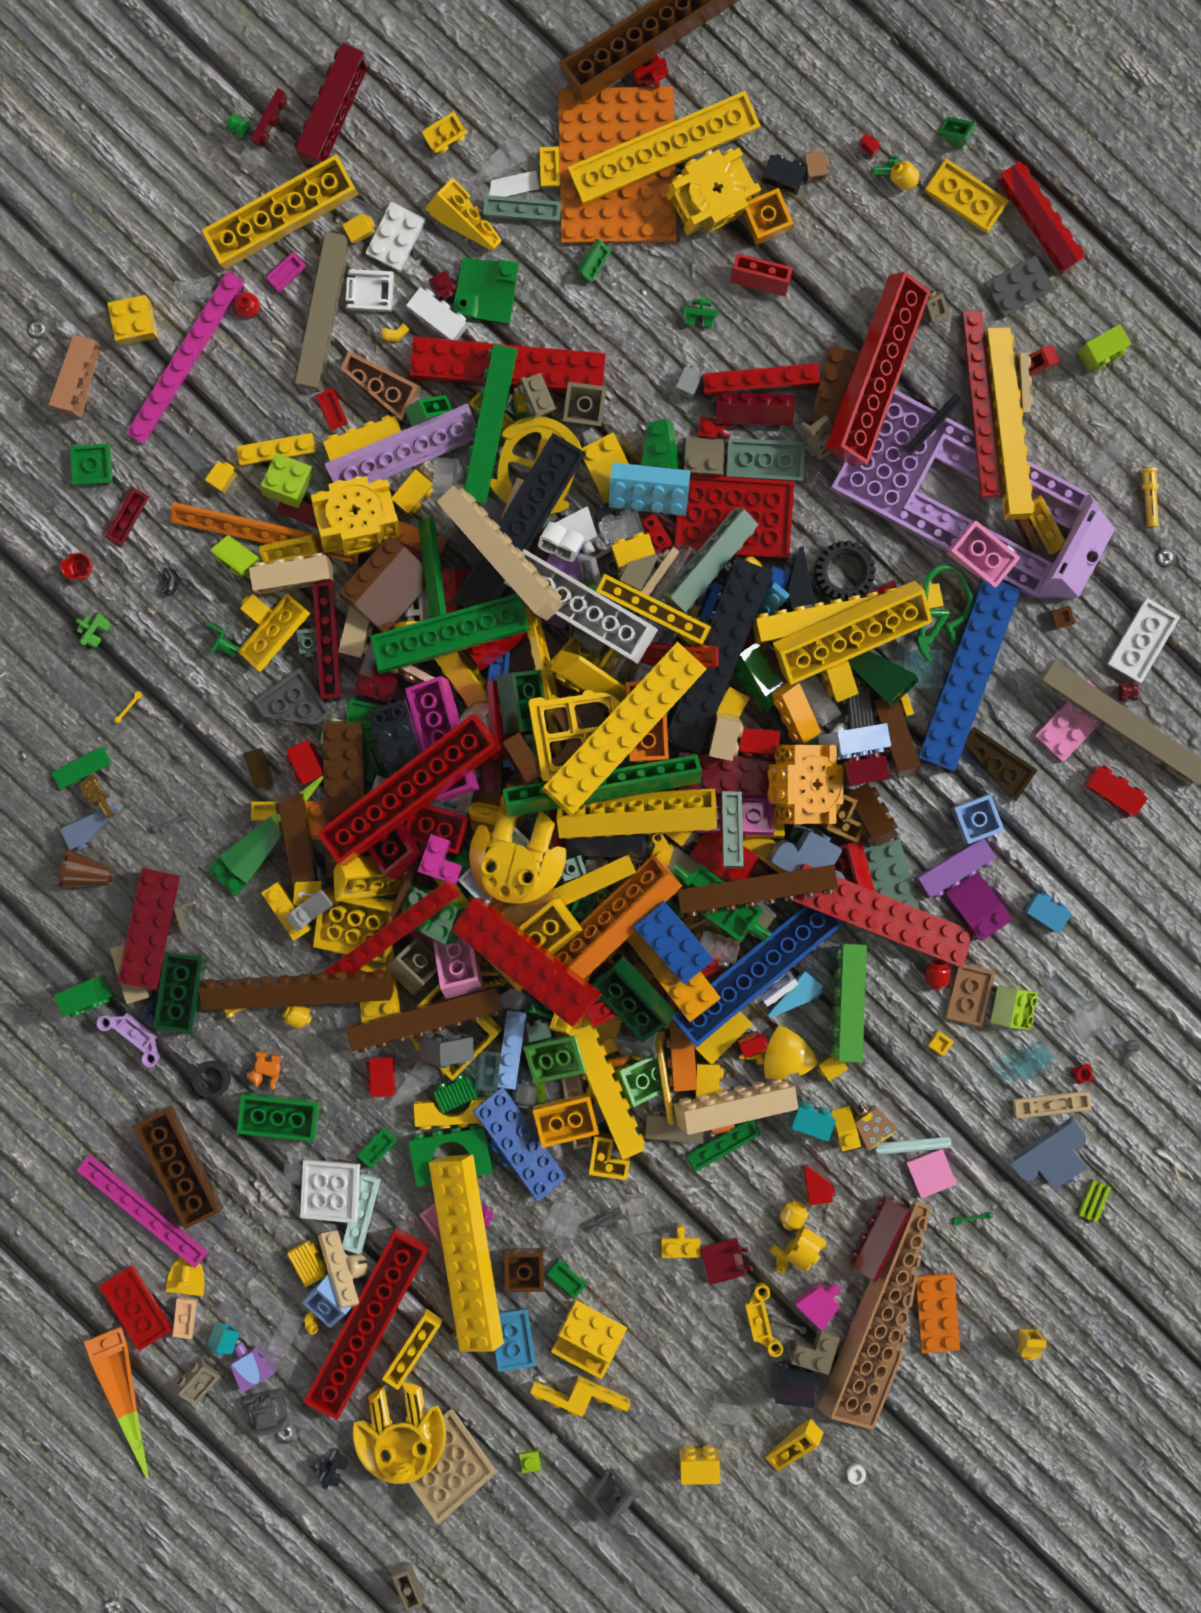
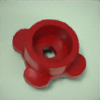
M1085 1063L1083 1066L1073 1067L1072 1072L1075 1073V1082L1080 1085L1083 1082L1093 1081L1094 1076L1090 1070V1064Z

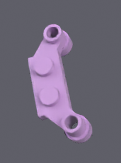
M126 1013L124 1016L103 1015L98 1018L97 1027L99 1030L115 1029L144 1052L142 1056L144 1066L153 1067L158 1063L160 1056L155 1042L157 1036L129 1013ZM150 1055L154 1057V1061L150 1059Z

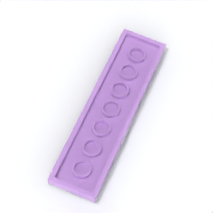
M467 403L327 462L325 466L333 482L351 480L357 476H367L368 483H372L374 480L385 479L473 442L475 437H472V432L476 422Z

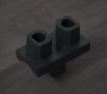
M336 1448L332 1449L329 1458L324 1456L322 1460H316L314 1463L315 1468L318 1469L316 1475L320 1476L319 1481L322 1483L321 1487L323 1489H327L328 1486L338 1487L341 1476L335 1472L337 1468L346 1470L349 1464L348 1458L340 1455L339 1450Z

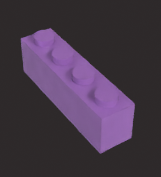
M985 838L968 844L915 878L926 896L935 899L944 893L943 890L947 887L953 888L960 884L959 880L963 877L969 878L977 873L976 869L981 866L986 868L993 863L992 860L996 856Z

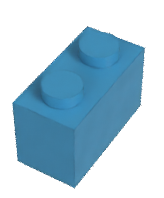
M1035 892L1023 912L1050 930L1060 933L1071 916V913L1067 911L1068 907L1060 902L1055 904L1051 901L1052 897L1044 892L1041 894Z

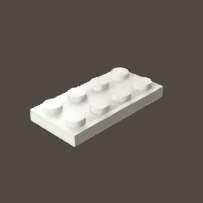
M1145 598L1106 665L1141 684L1180 617L1149 598Z

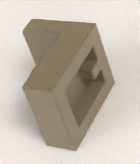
M930 290L925 309L929 321L934 323L950 314L943 293Z

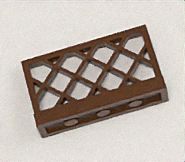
M420 844L419 848L424 854L427 845ZM422 858L410 867L390 916L397 918L401 915L412 885H425L433 890L435 889L436 884L431 880V877L418 872Z

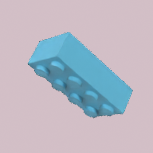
M613 463L610 476L609 508L686 516L690 471Z

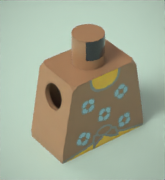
M861 1101L854 1106L859 1115L854 1119L855 1125L865 1147L869 1151L899 1130L875 1105L868 1109L865 1103Z

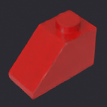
M1054 345L1042 347L1028 355L1031 358L1029 376L1033 377L1061 363Z
M803 1164L810 1206L832 1203V1196H835L834 1185H830L827 1178L808 1164Z

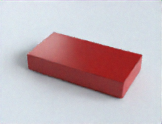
M333 388L315 395L331 432L349 424Z

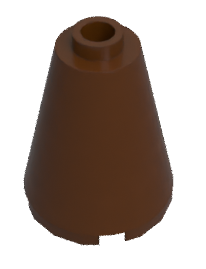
M65 849V859L62 861L58 887L107 886L108 882H112L114 871L110 870V866Z

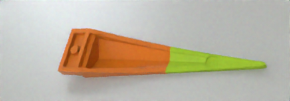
M119 1326L85 1340L83 1344L91 1367L144 1476L148 1478L128 1346L122 1327Z

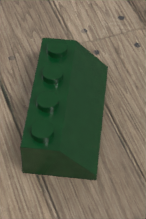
M624 956L612 963L591 983L594 988L602 993L600 998L642 1043L668 1025L676 1013Z

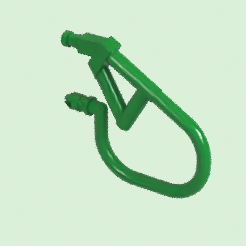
M943 564L935 567L927 574L922 588L925 591L928 602L929 585L934 576L943 571H951L957 575L965 593L967 605L960 617L945 626L946 635L949 637L950 643L956 646L959 639L953 628L967 620L973 608L974 600L963 572L954 565ZM929 609L931 617L939 618L928 635H925V625L919 628L917 635L914 636V642H916L920 653L925 658V662L932 660L927 643L934 641L949 617V610Z

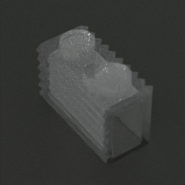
M631 509L620 512V516L617 517L607 515L598 524L605 547L614 544L616 540L625 538L626 541L633 539L632 536L635 534L644 533L638 511L631 512Z

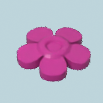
M482 1206L484 1224L487 1228L491 1225V1221L488 1219L494 1218V1212L489 1211L487 1206Z

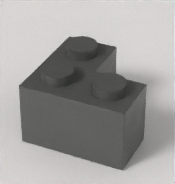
M435 1032L419 1037L420 1058L426 1060L429 1064L438 1065V1068H448L451 1064L463 1065L466 1064V1061L473 1060V1037L461 1033L444 1036Z

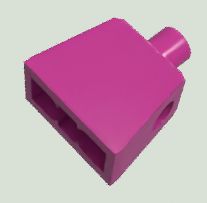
M834 1281L826 1289L820 1283H817L797 1297L794 1302L823 1331L840 1307L839 1302L834 1297L841 1291V1288Z

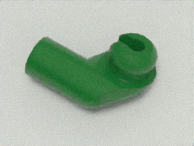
M890 156L884 166H873L872 175L890 176L892 167L899 162L898 157Z

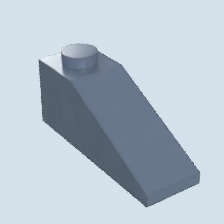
M118 805L110 806L113 814L119 809ZM101 810L61 828V833L69 850L76 849L78 852L87 848V844L96 838L110 819H107Z

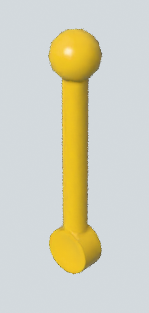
M137 691L134 694L135 697L119 716L114 718V723L119 724L121 718L132 705L143 697L141 692Z

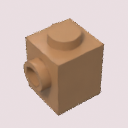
M809 151L808 154H805L803 160L804 166L807 167L805 172L807 183L826 180L828 175L827 169H830L829 158L825 157L824 151Z

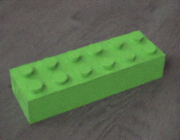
M841 944L838 946V949H835V960H838V967L834 969V979L837 980V987H834L833 998L836 999V1007L833 1006V1018H836L835 1026H832V1037L835 1038V1045L831 1046V1057H835L834 1061L863 1062L867 945Z

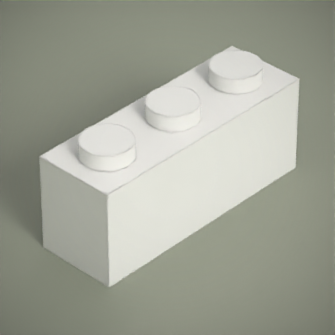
M420 287L406 305L408 311L445 339L458 340L467 328L466 318L458 312L456 314L450 310L451 307L445 301L439 302L435 299L436 295L429 289L424 290Z

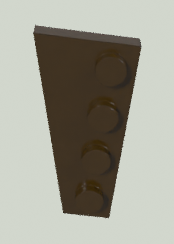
M973 727L969 732L965 743L966 748L1011 799L1016 802L1038 770L976 727Z

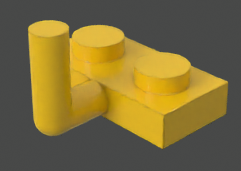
M678 1223L677 1237H661L662 1258H700V1237H684V1224Z

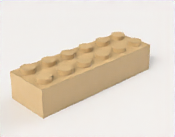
M770 1079V1082L766 1083L754 1082L749 1087L737 1086L731 1091L719 1090L714 1095L701 1094L692 1100L690 1098L680 1099L679 1103H674L677 1126L687 1135L798 1110L795 1086L784 1079Z

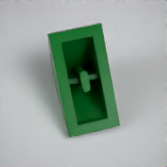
M947 117L937 133L961 150L977 124L973 121Z

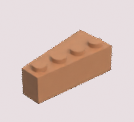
M73 334L72 339L69 341L68 351L49 402V406L57 412L82 419L101 346L96 340Z
M348 351L340 369L401 421L406 422L408 415L405 409L415 402L421 387Z

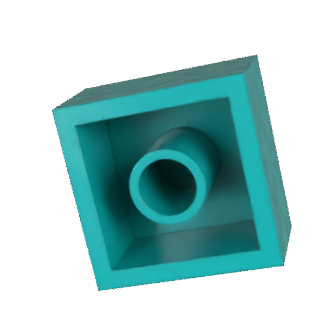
M801 1100V1103L798 1102V1110L791 1112L788 1123L793 1130L829 1142L836 1119L829 1109L821 1106L817 1109L812 1106V1103Z

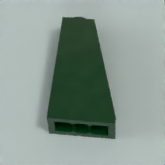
M871 651L864 652L848 660L850 668L891 708L919 682L918 677L914 673Z

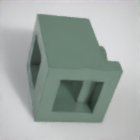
M316 628L296 630L299 654L304 655L305 658L316 657ZM309 639L311 640V645L307 647L305 646V641Z
M581 855L566 860L563 873L559 879L560 883L587 874Z
M544 1019L533 1021L534 1025L531 1026L530 1022L525 1023L529 1042L550 1038L552 1033L555 1032L549 1028L551 1021L545 1022Z

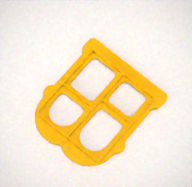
M586 690L582 695L552 700H545L539 697L528 701L540 774L543 781H549L563 766L553 765L549 747L551 742L580 738L583 745L598 728L579 729L574 707L579 704L601 702L608 707L611 714L620 705L618 699L607 693H594L592 690ZM564 707L567 711L569 730L549 734L546 729L544 711Z

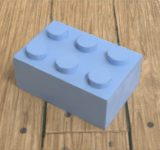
M887 723L818 736L819 745H837V760L884 752V747L891 746Z

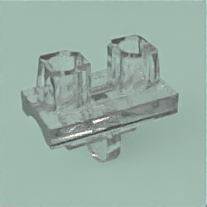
M209 277L175 281L178 302L212 298Z

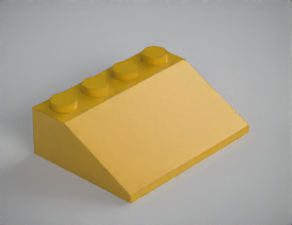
M325 888L323 892L333 905L317 916L313 947L347 955L395 919L390 916V913L396 901L377 897L335 901L334 888ZM391 946L375 957L373 961L387 963Z

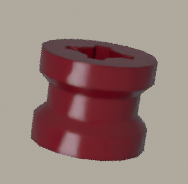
M1136 682L1127 685L1119 683L1118 698L1120 702L1138 700L1139 692Z

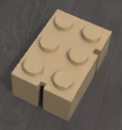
M721 712L716 713L712 729H715V731L711 732L707 747L709 756L730 761L733 760V756L737 757L739 750L737 738L742 737L744 728L738 716Z

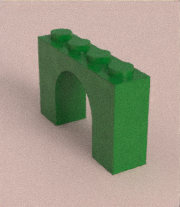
M470 1124L468 1128L463 1129L456 1126L446 1132H443L442 1129L434 1130L430 1135L417 1133L412 1135L413 1138H410L408 1141L417 1187L432 1184L429 1162L434 1160L435 1150L446 1142L459 1143L466 1148L469 1155H473L477 1176L493 1173L494 1169L487 1140V1131L483 1126H479V1124Z

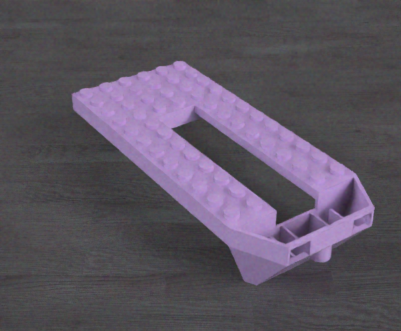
M895 390L868 465L851 466L844 462L830 490L947 552L973 520L917 490L934 459L979 482L974 432L946 418L912 455H909L904 450V447L937 412ZM1027 460V463L1030 465L1029 482L1032 483L1031 499L1041 495L1056 524L1069 530L1070 533L1055 561L1051 563L986 528L1006 546L1010 545L1014 549L1013 552L1020 557L1002 582L1021 589V592L1032 598L1076 599L1080 596L1096 564L1100 560L1115 528L1090 493ZM1093 512L1092 518L1087 520L1089 514ZM1089 552L1095 553L1091 562L1087 559ZM1063 563L1066 564L1065 568L1060 570Z

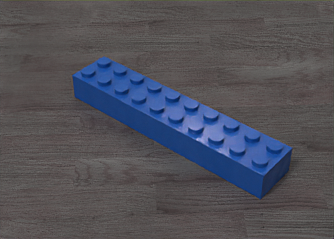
M980 579L973 597V608L969 617L964 622L958 645L955 647L917 752L919 760L949 771L956 770L1021 589L1002 582L994 588Z
M802 906L774 929L770 937L766 936L768 939L765 943L761 940L710 983L721 997L719 1001L691 1022H689L680 1009L676 1011L671 1020L693 1047H698L834 933L844 922Z

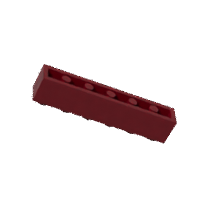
M334 582L313 583L320 699H343L340 653L338 652L339 630L336 585Z

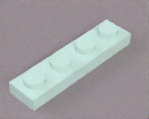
M364 1173L360 1175L358 1219L356 1223H348L342 1245L344 1250L357 1254L362 1253L380 1178Z

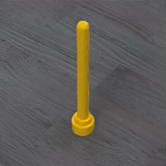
M658 1032L655 1046L658 1052L657 1059L667 1122L673 1125L675 1117L663 1048L666 1037L665 1032Z

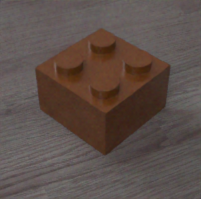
M505 1248V1293L544 1292V1248Z

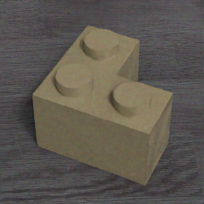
M818 1328L814 1344L795 1339L790 1354L791 1363L829 1375L840 1340L838 1333L824 1328L823 1331Z

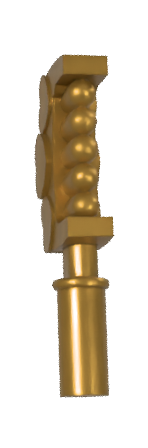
M92 774L80 783L81 794L93 806H99L106 818L110 819L114 814L107 801H105L108 795L102 791L97 782L98 778Z

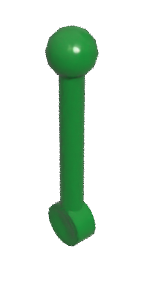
M987 1212L983 1215L965 1218L955 1217L953 1221L956 1225H960L961 1222L983 1218L992 1219L993 1213Z

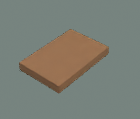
M964 964L963 968L956 966L944 1018L983 1027L996 972Z

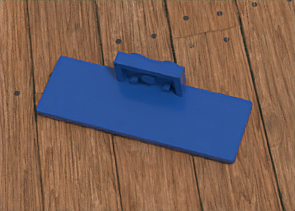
M500 1087L473 1110L476 1117L491 1136L487 1140L491 1144L489 1147L495 1155H499L501 1158L500 1163L506 1170L509 1169L517 1173L536 1201H540L566 1179L565 1174L546 1147L542 1148L539 1137L503 1087Z

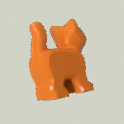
M258 1051L256 1052L257 1059L254 1069L247 1073V1079L252 1085L258 1087L263 1080V1075L271 1077L269 1087L271 1090H275V1084L278 1081L281 1070V1055L272 1053V1060L270 1061L266 1059L267 1052Z

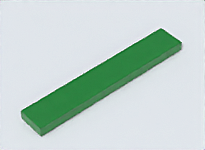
M427 517L418 522L429 615L430 618L446 614L435 518Z

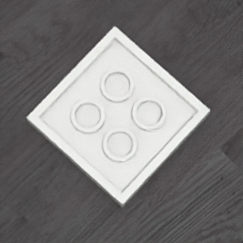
M303 1160L300 1218L356 1223L358 1219L360 1164Z

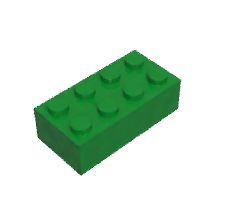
M244 1092L240 1099L237 1134L314 1142L318 1135L321 1100Z

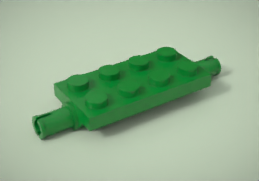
M678 864L674 866L675 870H671L674 876L683 883V889L724 883L723 880L702 865L691 874ZM739 905L736 906V910L725 911V908L717 909V913L706 914L705 911L700 912L739 942H742L748 933H753L765 943L768 939L766 936L770 937L772 932L758 923V919L764 910L757 905L749 908Z

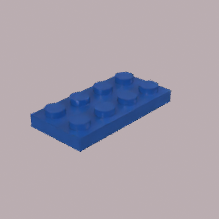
M664 900L633 925L683 984H686L714 960Z

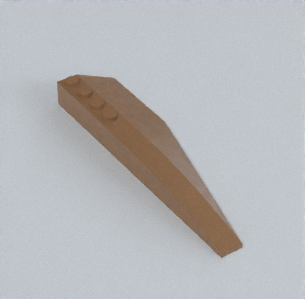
M914 1200L909 1208L911 1215L877 1282L870 1280L818 1407L830 1419L872 1430L875 1428L903 1356L901 1348L902 1343H905L906 1334H904L905 1326L909 1324L910 1316H908L909 1307H912L917 1282L916 1268L920 1266L921 1261L919 1252L920 1248H923L924 1245L922 1236L923 1231L927 1229L931 1208L928 1204Z

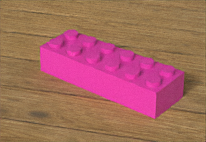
M441 676L405 689L423 752L461 723L449 680ZM474 770L435 799L445 802L479 790Z

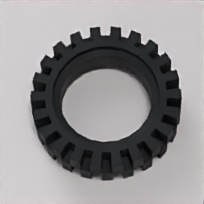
M849 540L846 542L839 541L827 547L817 559L814 569V576L817 580L816 584L822 589L821 592L834 600L842 599V602L849 601V597L857 595L861 597L872 586L876 567L874 568L875 561L874 559L872 560L871 553L866 551L867 548L861 547L859 543H852ZM839 554H850L859 560L862 566V577L855 587L843 589L835 586L830 581L827 570L829 562L833 557Z

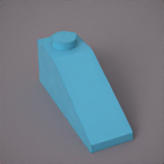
M803 970L796 978L798 985L780 997L767 1012V1015L772 1018L805 1004L813 998L817 999L822 993L821 988L823 986Z

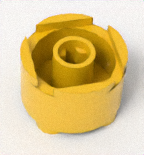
M803 1225L795 1233L797 1236L794 1240L789 1242L783 1256L788 1262L806 1273L811 1265L814 1266L820 1258L818 1253L823 1250L827 1241Z

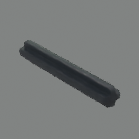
M957 393L954 394L904 447V450L909 455H912L963 401L962 397Z

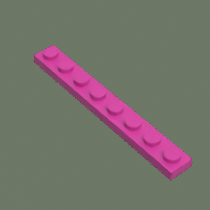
M91 1154L77 1169L81 1175L194 1268L208 1253L204 1247Z

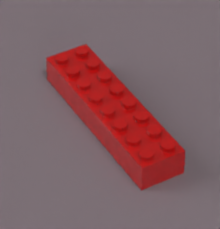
M473 898L451 929L452 932L571 1027L579 1026L602 995L600 991L482 898Z

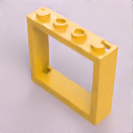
M440 983L417 1007L427 1005L441 990ZM488 1014L481 1016V1019L476 1021L489 1035L473 1050V1059L502 1030V1027L489 1017ZM414 1035L407 1036L406 1038L410 1039L414 1043V1047L420 1051L419 1037L414 1038ZM466 1061V1064L458 1065L457 1067L451 1064L448 1068L440 1069L443 1075L446 1074L453 1081L471 1061Z

